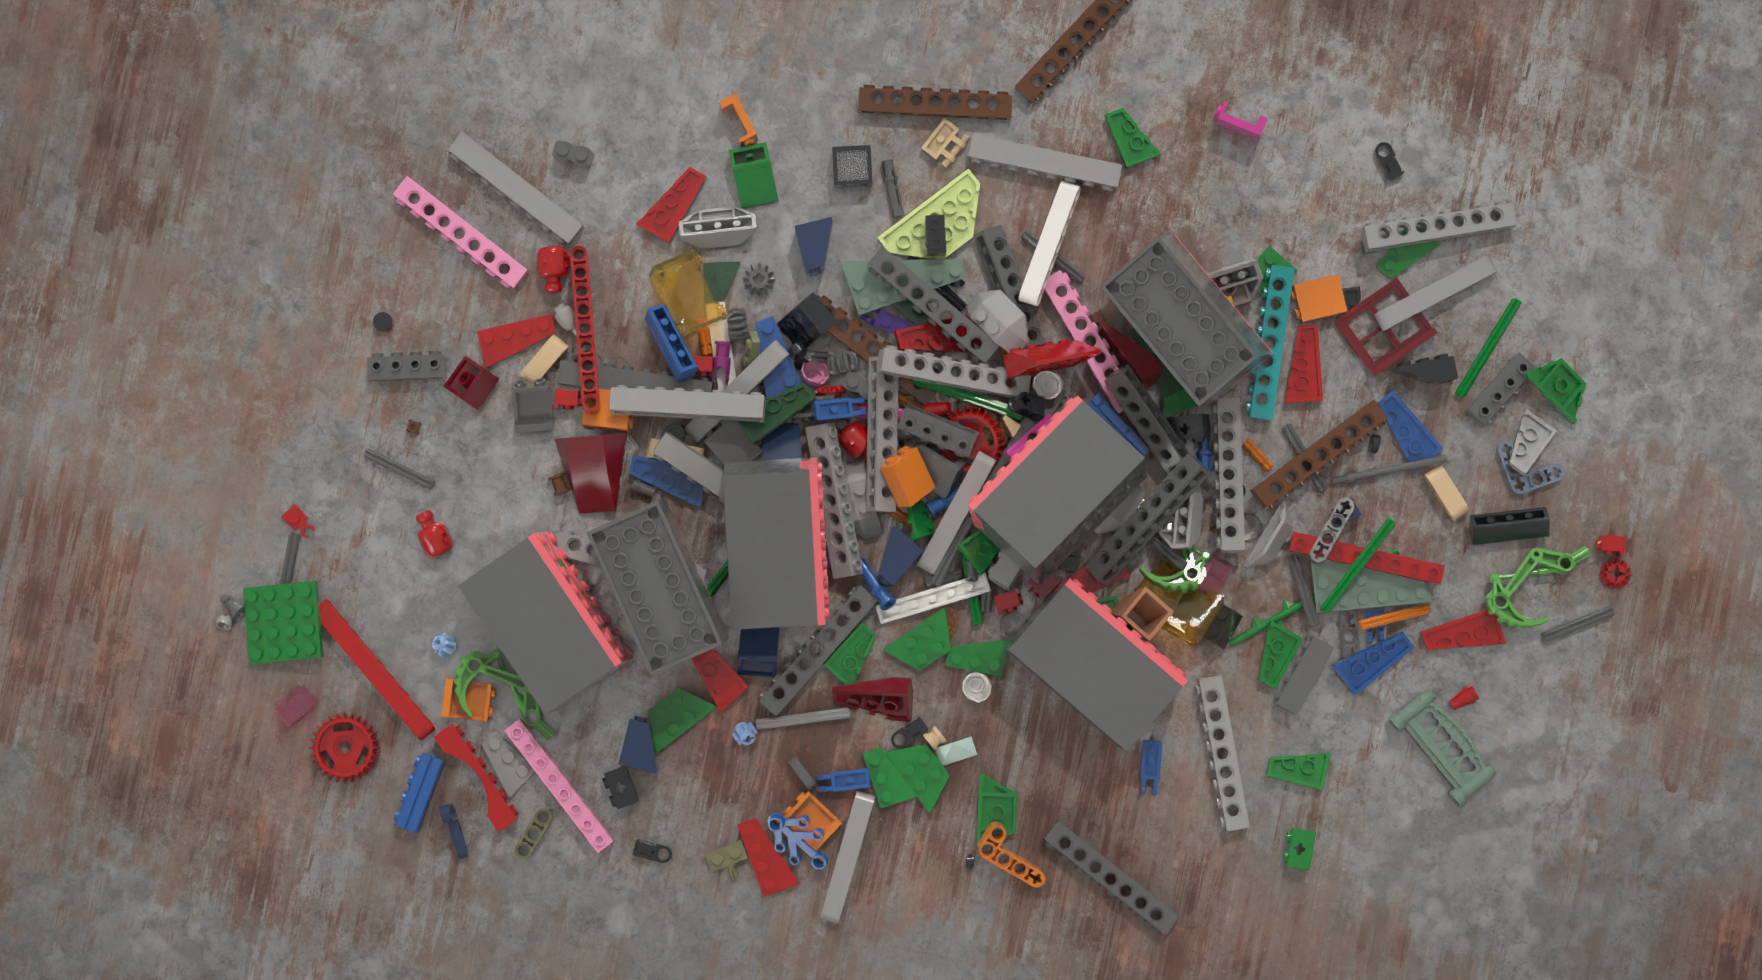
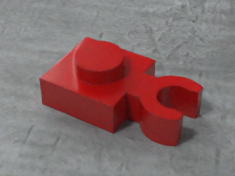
M296 504L281 516L294 531L299 528L304 538H308V535L305 534L306 528L309 527L312 531L316 530L312 524L305 522L309 517Z

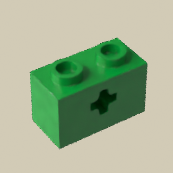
M1291 828V832H1287L1286 843H1289L1288 851L1285 850L1283 855V862H1286L1285 866L1310 870L1316 832ZM1300 843V846L1303 847V851H1299V854H1297V851L1294 850V847L1298 846V844Z

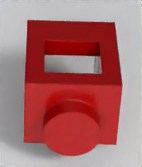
M693 356V360L698 366L694 377H713V356Z
M556 389L554 408L559 409L560 406H563L562 409L574 410V407H582L580 391Z
M1599 535V539H1596L1595 549L1603 551V555H1615V552H1617V556H1624L1626 537Z
M1016 590L994 596L998 615L1003 614L1002 610H1006V613L1017 610L1016 606L1024 604L1021 593L1017 594Z

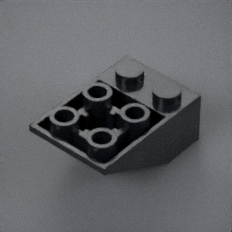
M813 292L784 316L777 325L780 331L789 338L792 345L802 342L808 348L838 321Z
M1448 353L1437 355V357H1434V360H1429V357L1421 358L1415 361V364H1411L1410 361L1402 362L1392 370L1395 374L1432 385L1452 382L1458 379L1454 356L1448 357Z
M1188 589L1170 620L1212 644L1225 649L1243 616L1197 590L1191 591Z

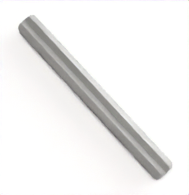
M847 707L757 719L755 724L756 729L760 730L850 717V709Z

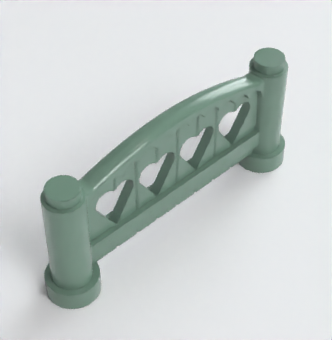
M1428 689L1397 714L1393 713L1389 716L1388 721L1399 733L1405 728L1454 787L1449 792V795L1462 808L1467 804L1466 800L1492 780L1497 772L1490 764L1488 766L1484 765L1470 736L1451 715L1435 705L1433 700L1436 697ZM1427 712H1431L1433 718L1438 720L1437 726L1422 728ZM1439 727L1445 728V733H1448L1451 737L1449 741L1434 743ZM1451 742H1456L1458 748L1462 749L1463 754L1461 756L1446 758ZM1464 757H1468L1470 763L1475 765L1474 771L1458 773Z

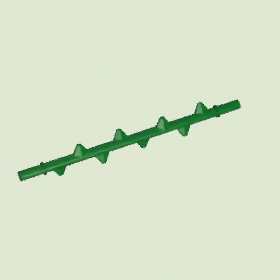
M1396 547L1388 551V553L1400 554ZM1313 593V594H1311V597H1312V600H1313V602H1314L1315 599H1314V593ZM1287 600L1283 601V610L1264 621L1256 617L1252 618V628L1246 629L1245 632L1230 639L1229 643L1234 647L1248 638L1251 639L1253 635L1268 628L1269 620L1282 626V619L1304 608L1302 601L1300 600L1295 604Z

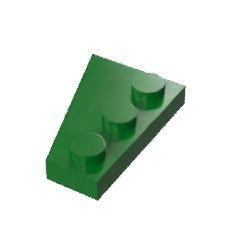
M1009 639L952 646V649L948 651L945 666L1002 677L1007 653L1003 647Z
M881 748L863 753L881 808L917 797Z

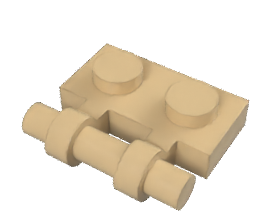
M944 118L921 149L935 160L940 155L944 156L945 159L941 165L947 168L951 163H954L955 157L961 149H965L970 137L966 134H963L960 139L955 135L960 129ZM952 141L956 145L948 152L945 148Z

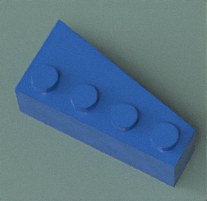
M773 316L755 323L760 340V354L775 340L788 352ZM790 355L764 379L766 398L774 397L785 390L801 384Z

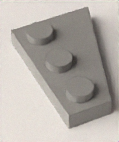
M1525 409L1508 465L1524 476L1557 430L1528 409Z
M496 730L482 743L501 784L510 798L535 773L534 769Z

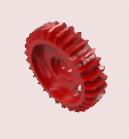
M964 406L962 412L959 408H956V414L951 411L948 414L950 418L944 417L955 423L960 420L963 422V426L979 432L973 450L969 457L965 456L966 458L975 459L980 451L993 459H1001V455L998 453H1004L1005 449L1000 447L1006 444L1005 441H1001V439L1005 438V434L999 433L1003 430V427L997 428L1000 421H992L995 416L994 414L988 417V410L981 413V407L974 411V406H971L970 410L967 411V407ZM983 427L990 429L994 444L989 445ZM941 449L938 454L944 455L946 459L954 464L958 461L957 455L954 454L955 451ZM966 463L962 473L966 471L967 474L972 464Z
M344 712L343 718H341L340 714L336 713V719L330 715L328 716L330 722L322 720L324 726H316L320 731L312 733L316 736V739H310L315 744L309 747V749L314 750L315 753L310 754V757H316V760L312 763L319 764L316 769L317 771L324 770L322 776H325L327 773L329 774L328 780L335 776V782L337 783L340 781V778H342L343 783H347V778L352 783L354 782V776L361 780L360 774L362 773L367 776L366 769L373 770L370 764L378 763L374 757H378L380 754L376 753L375 750L381 749V747L376 746L375 743L379 742L380 739H374L378 732H371L370 730L374 726L370 725L367 727V719L361 722V715L354 719L355 714L351 713L348 718L347 713ZM353 724V730L334 732V725ZM343 742H348L351 745L350 752L343 753L340 746ZM365 746L369 748V752L363 765L360 766L356 763ZM322 751H327L336 766L330 768L322 757Z

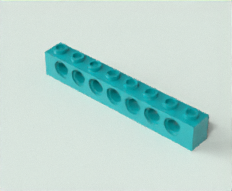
M1270 265V269H1266L1265 280H1268L1267 288L1264 287L1262 299H1265L1264 307L1261 306L1259 318L1263 319L1262 326L1258 325L1257 334L1264 342L1267 337H1272L1275 344L1270 348L1273 352L1269 356L1272 359V364L1269 367H1265L1261 363L1251 371V375H1254V382H1250L1249 394H1252L1251 402L1247 401L1246 413H1249L1248 417L1273 420L1295 269L1292 267ZM1275 280H1280L1283 283V288L1280 291H1276L1273 288ZM1272 299L1279 300V309L1273 310L1270 307ZM1270 318L1277 320V327L1275 329H1271L1267 325ZM1262 375H1267L1269 378V383L1266 386H1262L1259 383V378ZM1259 394L1266 396L1267 400L1263 405H1259L1256 401Z

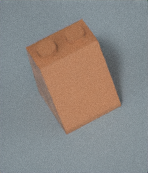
M1144 586L1121 598L1112 609L1111 615L1116 619L1118 617L1122 618L1127 623L1126 628L1130 631L1134 629L1142 636L1141 639L1150 641L1174 611Z

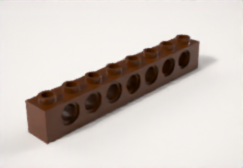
M1095 0L1015 85V89L1031 104L1034 100L1038 102L1045 95L1043 91L1047 87L1051 88L1058 81L1056 77L1060 73L1064 74L1071 67L1069 63L1073 59L1077 60L1084 53L1082 49L1086 45H1092L1097 39L1095 35L1099 31L1103 33L1110 25L1108 21L1112 17L1116 19L1123 11L1120 8L1125 3L1129 5L1133 0H1121L1119 3H1113L1111 0ZM1103 8L1107 11L1108 15L1100 17L1097 14V10ZM1091 22L1094 24L1095 29L1087 31L1084 24ZM1078 36L1081 38L1082 43L1075 45L1072 43L1071 38ZM1066 50L1069 57L1062 59L1059 57L1058 52ZM1053 64L1056 70L1053 73H1049L1046 71L1045 66ZM1040 78L1043 84L1040 87H1036L1033 85L1032 80Z
M864 85L863 88L859 87L858 113L1011 121L1012 95H1008V92L998 91L997 94H989V91L980 90L978 93H970V90L961 89L959 92H951V89L942 88L940 91H932V88L926 87L921 88V90H913V87H902L901 90L894 89V86L875 88V85ZM881 95L884 100L882 103L876 104L873 102V97ZM900 96L903 101L901 104L895 105L892 102V98ZM919 97L922 103L915 106L911 103V99ZM938 98L941 104L934 107L930 104V100ZM957 99L960 105L953 108L949 105V101ZM970 100H977L979 106L975 109L970 108L968 105ZM989 101H996L998 107L994 110L989 109L987 106Z
M817 295L824 306L833 312L834 318L838 321L827 332L851 351L856 352L867 363H869L870 357L879 356V351L876 354L868 352L867 349L870 345H877L879 350L889 345L885 341L883 343L878 341V336L871 330L866 332L862 329L863 324L857 319H849L846 316L848 313L841 307L836 309L832 306V301L828 297ZM845 321L848 324V329L845 331L838 330V323ZM861 333L864 338L862 342L856 343L852 339L853 335ZM899 358V365L901 367L903 362L902 359ZM914 365V367H915L917 370H920V369H921V368L918 367L917 365ZM898 377L899 387L922 405L929 403L937 393L926 388L916 389L913 386L912 379Z
M1375 399L1251 489L1250 492L1263 509L1266 507L1273 508L1279 503L1277 499L1281 496L1288 497L1294 492L1293 488L1299 484L1301 487L1310 480L1308 477L1311 474L1317 475L1325 469L1323 465L1327 462L1330 464L1334 463L1340 458L1338 454L1342 451L1347 453L1355 447L1353 443L1357 440L1362 442L1370 436L1369 431L1372 429L1377 431L1385 425L1383 421L1388 417ZM1362 418H1367V419H1368V421H1369V426H1368V427H1364V426L1362 425V423H1361V419H1362ZM1347 429L1353 430V438H1349L1346 435ZM1332 440H1336L1339 443L1338 449L1332 448ZM1317 451H1321L1324 454L1323 461L1316 458ZM1302 462L1308 464V472L1301 469ZM1287 473L1293 475V483L1286 481L1285 476ZM1272 484L1278 487V494L1271 492L1270 487Z

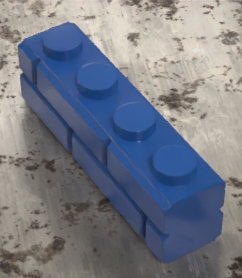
M660 304L649 308L645 321L676 381L682 382L693 378L698 366L693 360L678 328H676V324L666 305Z
M1099 393L1087 403L1140 454L1144 456L1150 451L1149 446Z
M427 753L417 756L414 766L417 768L414 774H410L407 782L410 785L408 792H403L400 800L403 805L401 810L397 809L393 819L396 821V826L414 833L419 832L445 760Z

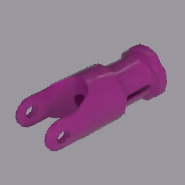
M715 341L716 356L713 360V384L716 383L718 369L723 367L726 374L725 384L728 385L731 363L729 350L732 342Z

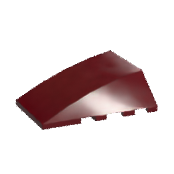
M628 433L555 439L579 514L617 511L620 490L619 482L620 476H622V461L625 456L624 447Z

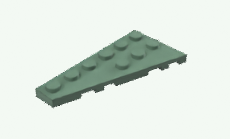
M961 259L899 260L933 290L968 278ZM840 261L859 316L903 301L897 295L899 291L894 287L892 289L888 288L882 282L884 279L879 274L875 277L867 270L869 268L867 265L869 261ZM885 264L882 267V271L889 275L893 272V266ZM900 276L897 279V284L900 287H905L908 284V279ZM920 289L912 291V297L923 294Z
M1328 559L1321 565L1311 562L1316 613H1325L1320 609L1321 605L1352 565ZM1363 568L1330 612L1431 603L1430 583Z

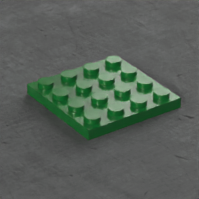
M317 581L243 588L244 605H246L245 620L249 665L324 657Z

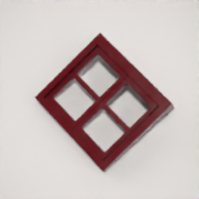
M1395 278L1334 320V323L1372 377L1438 333L1434 327H1431L1422 312L1412 316V318L1421 330L1401 344L1390 328L1383 331L1394 348L1376 361H1373L1362 343L1382 330L1381 327L1359 341L1348 325V322L1367 309L1376 320L1374 314L1378 310L1374 305L1393 291L1400 300L1410 296L1398 278Z

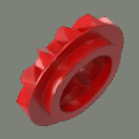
M825 386L815 389V395L819 396L834 395V397L842 396V393H846L843 386Z
M1613 558L1607 560L1602 565L1600 578L1604 585L1611 589H1619L1629 583L1631 571L1625 561ZM1617 565L1618 572L1623 573V575L1617 576L1615 581L1614 575L1608 574V572L1614 571Z

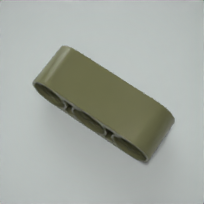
M542 808L533 816L514 849L515 855L519 859L529 858L533 854L553 820V814L549 809ZM541 812H546L549 815L546 823L539 820ZM535 828L538 830L539 836L537 839L530 838V829ZM521 845H526L529 849V853L526 856L519 853Z

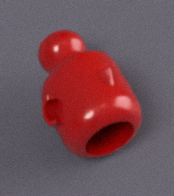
M542 247L537 253V269L539 276L546 279L545 291L546 293H561L563 286L560 283V278H564L568 273V267L571 264L570 257L564 247Z
M854 421L838 435V442L845 449L847 455L854 459L862 456L867 465L868 425H864L860 421Z
M426 510L416 515V521L422 526V529L418 531L417 537L425 555L428 558H435L450 551L453 548V541L446 525L443 522H434V514L431 510Z

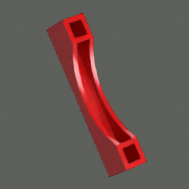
M455 723L451 724L435 735L434 738L444 753L463 760L477 773L487 794V817L497 832H501L519 819L517 817L519 812L513 804L509 805L506 800L508 796L503 789L499 790L496 786L497 779L492 773L488 774L485 769L486 763L481 756L479 758L474 753L476 748L472 742L465 740L463 737L465 732L461 726H456Z

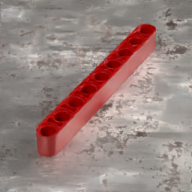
M577 245L571 249L570 259L581 396L584 411L589 415H594L600 410L589 261L585 247ZM577 253L584 254V257L580 260L574 258ZM579 271L586 273L583 278L576 277V273ZM579 290L587 291L585 296L577 295ZM581 308L589 310L586 315L579 314ZM582 327H589L590 331L586 334L581 333L580 329ZM584 345L592 347L589 352L581 350ZM585 364H592L593 368L586 371L583 369ZM588 382L595 384L592 389H586L584 386ZM589 401L596 402L594 408H588L586 404Z
M326 598L319 604L321 624L420 741L424 740L436 729L435 726Z

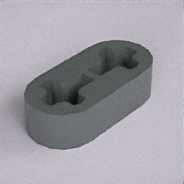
M796 756L788 760L790 766L809 790L817 785Z

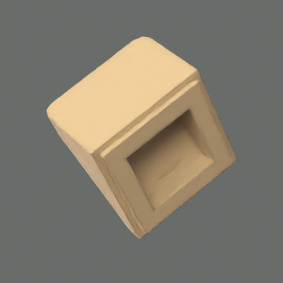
M1006 415L1001 416L1000 421L1010 438H1014L1021 425Z

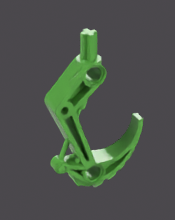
M1193 546L1186 549H1177L1178 553L1188 561V564L1183 570L1172 576H1156L1147 571L1144 566L1139 570L1146 580L1162 590H1169L1172 593L1176 591L1187 593L1188 589L1196 591L1206 578L1204 563L1209 561L1210 553L1208 551L1201 552ZM1192 550L1200 555L1198 559L1194 560ZM1187 573H1193L1196 578H1189Z
M1584 546L1572 554H1564L1541 548H1533L1526 555L1514 574L1500 576L1497 573H1493L1489 577V581L1492 584L1491 591L1485 597L1489 615H1495L1497 617L1496 621L1499 623L1505 622L1506 626H1515L1516 628H1531L1548 622V617L1539 620L1523 617L1515 610L1509 597L1528 575L1567 574L1576 568L1577 563L1591 556L1589 549ZM1561 560L1568 563L1567 569L1561 567ZM1535 566L1540 567L1537 568V570L1532 571ZM1511 578L1503 588L1500 579ZM1495 599H1502L1504 602V606H1498L1495 602Z
M495 649L492 651V654L487 655L474 651V653L459 659L461 665L459 668L456 667L454 671L457 674L456 679L453 680L454 684H456L455 693L458 696L460 705L470 717L473 714L466 703V689L470 681L481 672L510 685L514 693L513 698L522 714L523 722L531 730L535 728L545 739L549 740L555 731L542 720L543 716L541 715L540 707L518 675L507 672L500 658V650ZM497 659L502 670L489 666V663ZM477 660L480 663V668L477 671L470 670V661ZM515 688L523 691V698L520 693H517ZM528 712L536 714L537 719L534 723L526 721L525 716Z

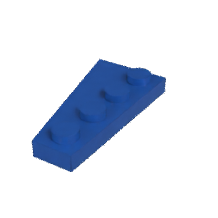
M1393 390L1378 402L1388 417L1387 421L1408 462L1434 457L1443 449ZM1420 468L1412 469L1413 473Z
M636 455L632 456L630 475L701 508L704 494L701 484L690 482L686 478L687 475L682 471L677 473L670 468L671 464L664 461L663 463L655 459Z
M1401 631L1331 666L1350 691L1356 695L1415 647Z

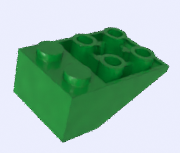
M766 142L729 150L741 208L779 201Z

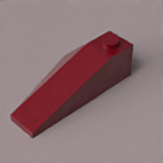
M1100 321L1099 333L1108 343L1109 350L1111 352L1115 351L1119 367L1129 364L1144 388L1148 390L1161 376L1162 365L1159 360L1154 359L1149 352L1105 321Z
M890 677L832 687L834 704L854 710L859 708L868 710L871 715L878 713L887 716L886 719L892 721L911 722L913 686L911 678Z

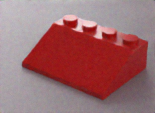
M1063 339L1058 341V344H1053V341L1043 343L1041 347H1037V344L1025 347L1026 349L1021 350L1020 347L1013 348L1003 358L1008 378L1036 374L1045 370L1053 371L1074 367L1102 352L1101 349L1078 340L1069 341V339Z

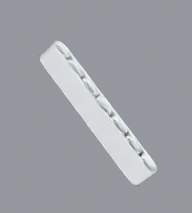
M1061 181L1023 282L1019 301L1034 306L1039 305L1079 198L1080 186Z

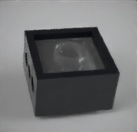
M870 145L832 147L834 188L873 186Z

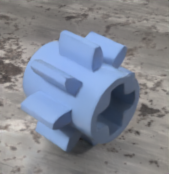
M446 633L436 636L432 643V647L435 649L434 653L444 658L447 657V654L452 655L456 650V643L453 641L455 638Z
M740 722L735 726V733L732 736L739 745L742 743L750 745L755 741V734L758 732L751 722L748 724Z

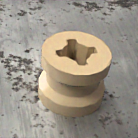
M936 726L932 728L930 733L923 735L934 750L938 748L940 743L947 741Z

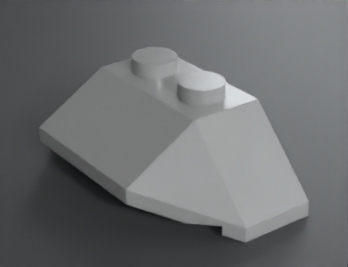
M737 206L697 210L684 220L679 221L680 239L700 249L740 245L757 231L755 213L748 212Z
M1257 260L1243 261L1207 273L1226 296H1232L1234 306L1253 301L1263 280Z
M1001 290L978 292L966 306L971 319L996 344L1009 353L1010 349L1017 347L1024 350L1029 344L1026 315Z
M865 461L847 464L844 467V475L848 487L855 533L865 539L884 534L879 512H866L867 466Z
M1141 483L1094 531L1096 534L1100 535L1117 530L1128 520L1145 496L1143 484Z
M1200 485L1159 529V535L1172 549L1191 548L1200 537L1203 496Z
M1282 500L1243 562L1242 567L1247 568L1271 562L1274 558L1278 560L1283 552L1280 548L1284 542L1288 543L1293 535L1291 533L1293 527L1286 501Z

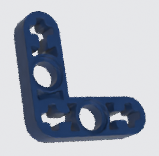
M453 803L439 807L443 823H448L458 858L469 857Z

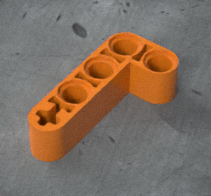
M997 821L990 823L977 844L980 855L1033 887L1042 886L1045 883V875L1042 869L1003 847L1002 843L1006 838L1004 826ZM996 828L1002 830L998 836L992 835V831ZM984 845H991V850L988 852H983L982 848ZM1006 854L1008 858L1006 861L1001 862L998 860L999 856ZM1017 864H1024V868L1021 871L1015 870ZM1031 874L1035 876L1038 874L1039 878H1034L1033 880Z

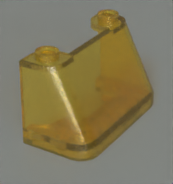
M695 249L654 265L649 273L651 284L660 303L666 305L684 341L727 318L725 306L715 302L701 273L703 260L701 255L696 253Z
M1163 560L1150 572L1161 577L1177 574L1175 566ZM1145 578L1134 589L1135 592L1146 586L1174 612L1161 628L1191 646H1196L1201 641L1224 604V596L1216 590H1210L1207 594L1199 590L1191 591L1190 589L1187 590V593H1179V591L1172 593L1169 590L1160 589Z

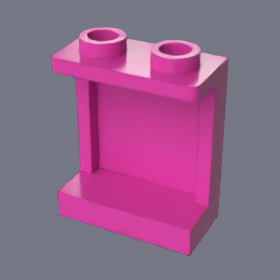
M1225 101L1223 105L1219 104L1213 117L1216 118L1215 124L1256 141L1259 139L1268 119L1267 117L1260 115L1256 125L1226 114L1225 110L1228 102Z

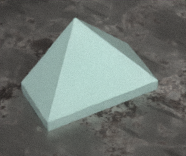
M972 737L940 746L935 750L943 766L977 755Z

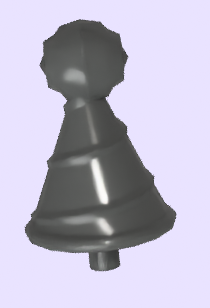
M228 594L221 595L220 602L227 604L233 620L240 616L242 618L245 616L243 613L246 605L231 601Z

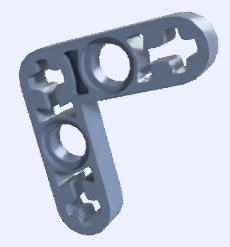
M1503 441L1497 446V454L1511 491L1515 494L1529 492L1559 481L1564 477V468L1559 464H1552L1527 473L1524 476L1521 474L1518 480L1520 483L1523 482L1524 486L1522 491L1519 488L1515 489L1514 485L1517 484L1516 479L1511 480V477L1520 473L1518 471L1515 473L1508 471L1509 460L1504 461L1505 458H1508L1507 454L1501 452L1504 444L1506 447L1510 446L1511 450L1508 453L1511 457L1514 444L1510 441ZM1553 467L1556 470H1560L1558 478L1555 475L1546 478L1543 470H1546V474L1553 471ZM1534 474L1542 476L1541 484L1533 483L1532 477Z

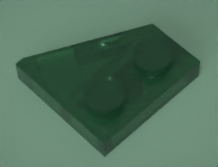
M740 261L703 263L705 302L725 300L740 267Z

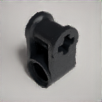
M1021 392L1017 397H1013L1008 401V408L1014 414L1025 416L1032 420H1041L1045 417V398Z

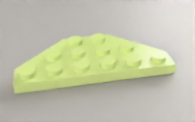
M967 169L877 237V239L891 254L915 256L925 259H946L973 238L980 190L979 181L970 169ZM926 215H944L946 255L927 256Z

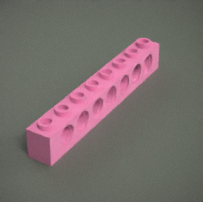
M408 176L393 193L397 197L395 199L397 203L402 207L405 205L410 207V213L416 218L423 217L426 220L425 224L433 231L437 228L442 232L440 236L447 242L450 240L457 244L455 248L463 254L465 252L471 255L470 260L478 266L483 264L487 267L485 271L493 278L495 275L501 278L500 283L507 289L510 287L516 289L529 271ZM419 195V202L412 204L410 202L411 196ZM433 206L435 208L434 214L426 215V208ZM443 218H449L450 224L447 227L440 226V221ZM460 229L464 230V237L462 239H456V231ZM474 241L480 243V247L476 251L470 249V245ZM488 253L495 255V259L491 263L485 261V256ZM509 265V273L501 274V266Z
M1059 270L1049 276L1044 291L1073 341L1078 340L1085 343V339L1089 336L1095 339L1096 344L1093 347L1101 349L1102 354L1105 356V361L1098 363L1095 357L1087 360L1086 363L1113 409L1120 414L1124 410L1118 405L1116 398L1107 389L1104 382L1106 379L1105 371L1110 369L1115 372L1118 370L1119 362L1115 355L1111 356L1107 349L1110 347L1104 338L1101 339L1098 335L1100 330L1096 323H1091L1088 318L1090 313L1086 306H1081L1078 301L1081 299L1076 289L1072 290L1068 284L1071 282L1066 272L1062 273ZM1059 287L1065 288L1067 291L1066 296L1059 297L1056 294V289ZM1074 304L1076 306V312L1072 314L1068 313L1066 311V305ZM1083 320L1086 323V328L1084 330L1077 329L1075 326L1076 321Z
M518 719L505 729V733L596 852H601L615 840L523 720Z

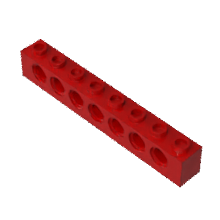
M1293 532L1289 551L1310 556V551L1318 537ZM1322 538V541L1326 544H1330L1333 541ZM1337 541L1327 559L1352 565L1365 547ZM1323 547L1320 548L1317 554L1314 553L1315 557H1322ZM1377 550L1364 568L1441 585L1445 565Z

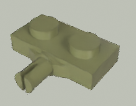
M749 331V336L745 338L746 355H743V366H746V368L759 355L760 340L757 331Z
M742 840L705 854L712 872L728 869L731 879H734V875L735 878L739 877L735 866L739 862L748 859Z

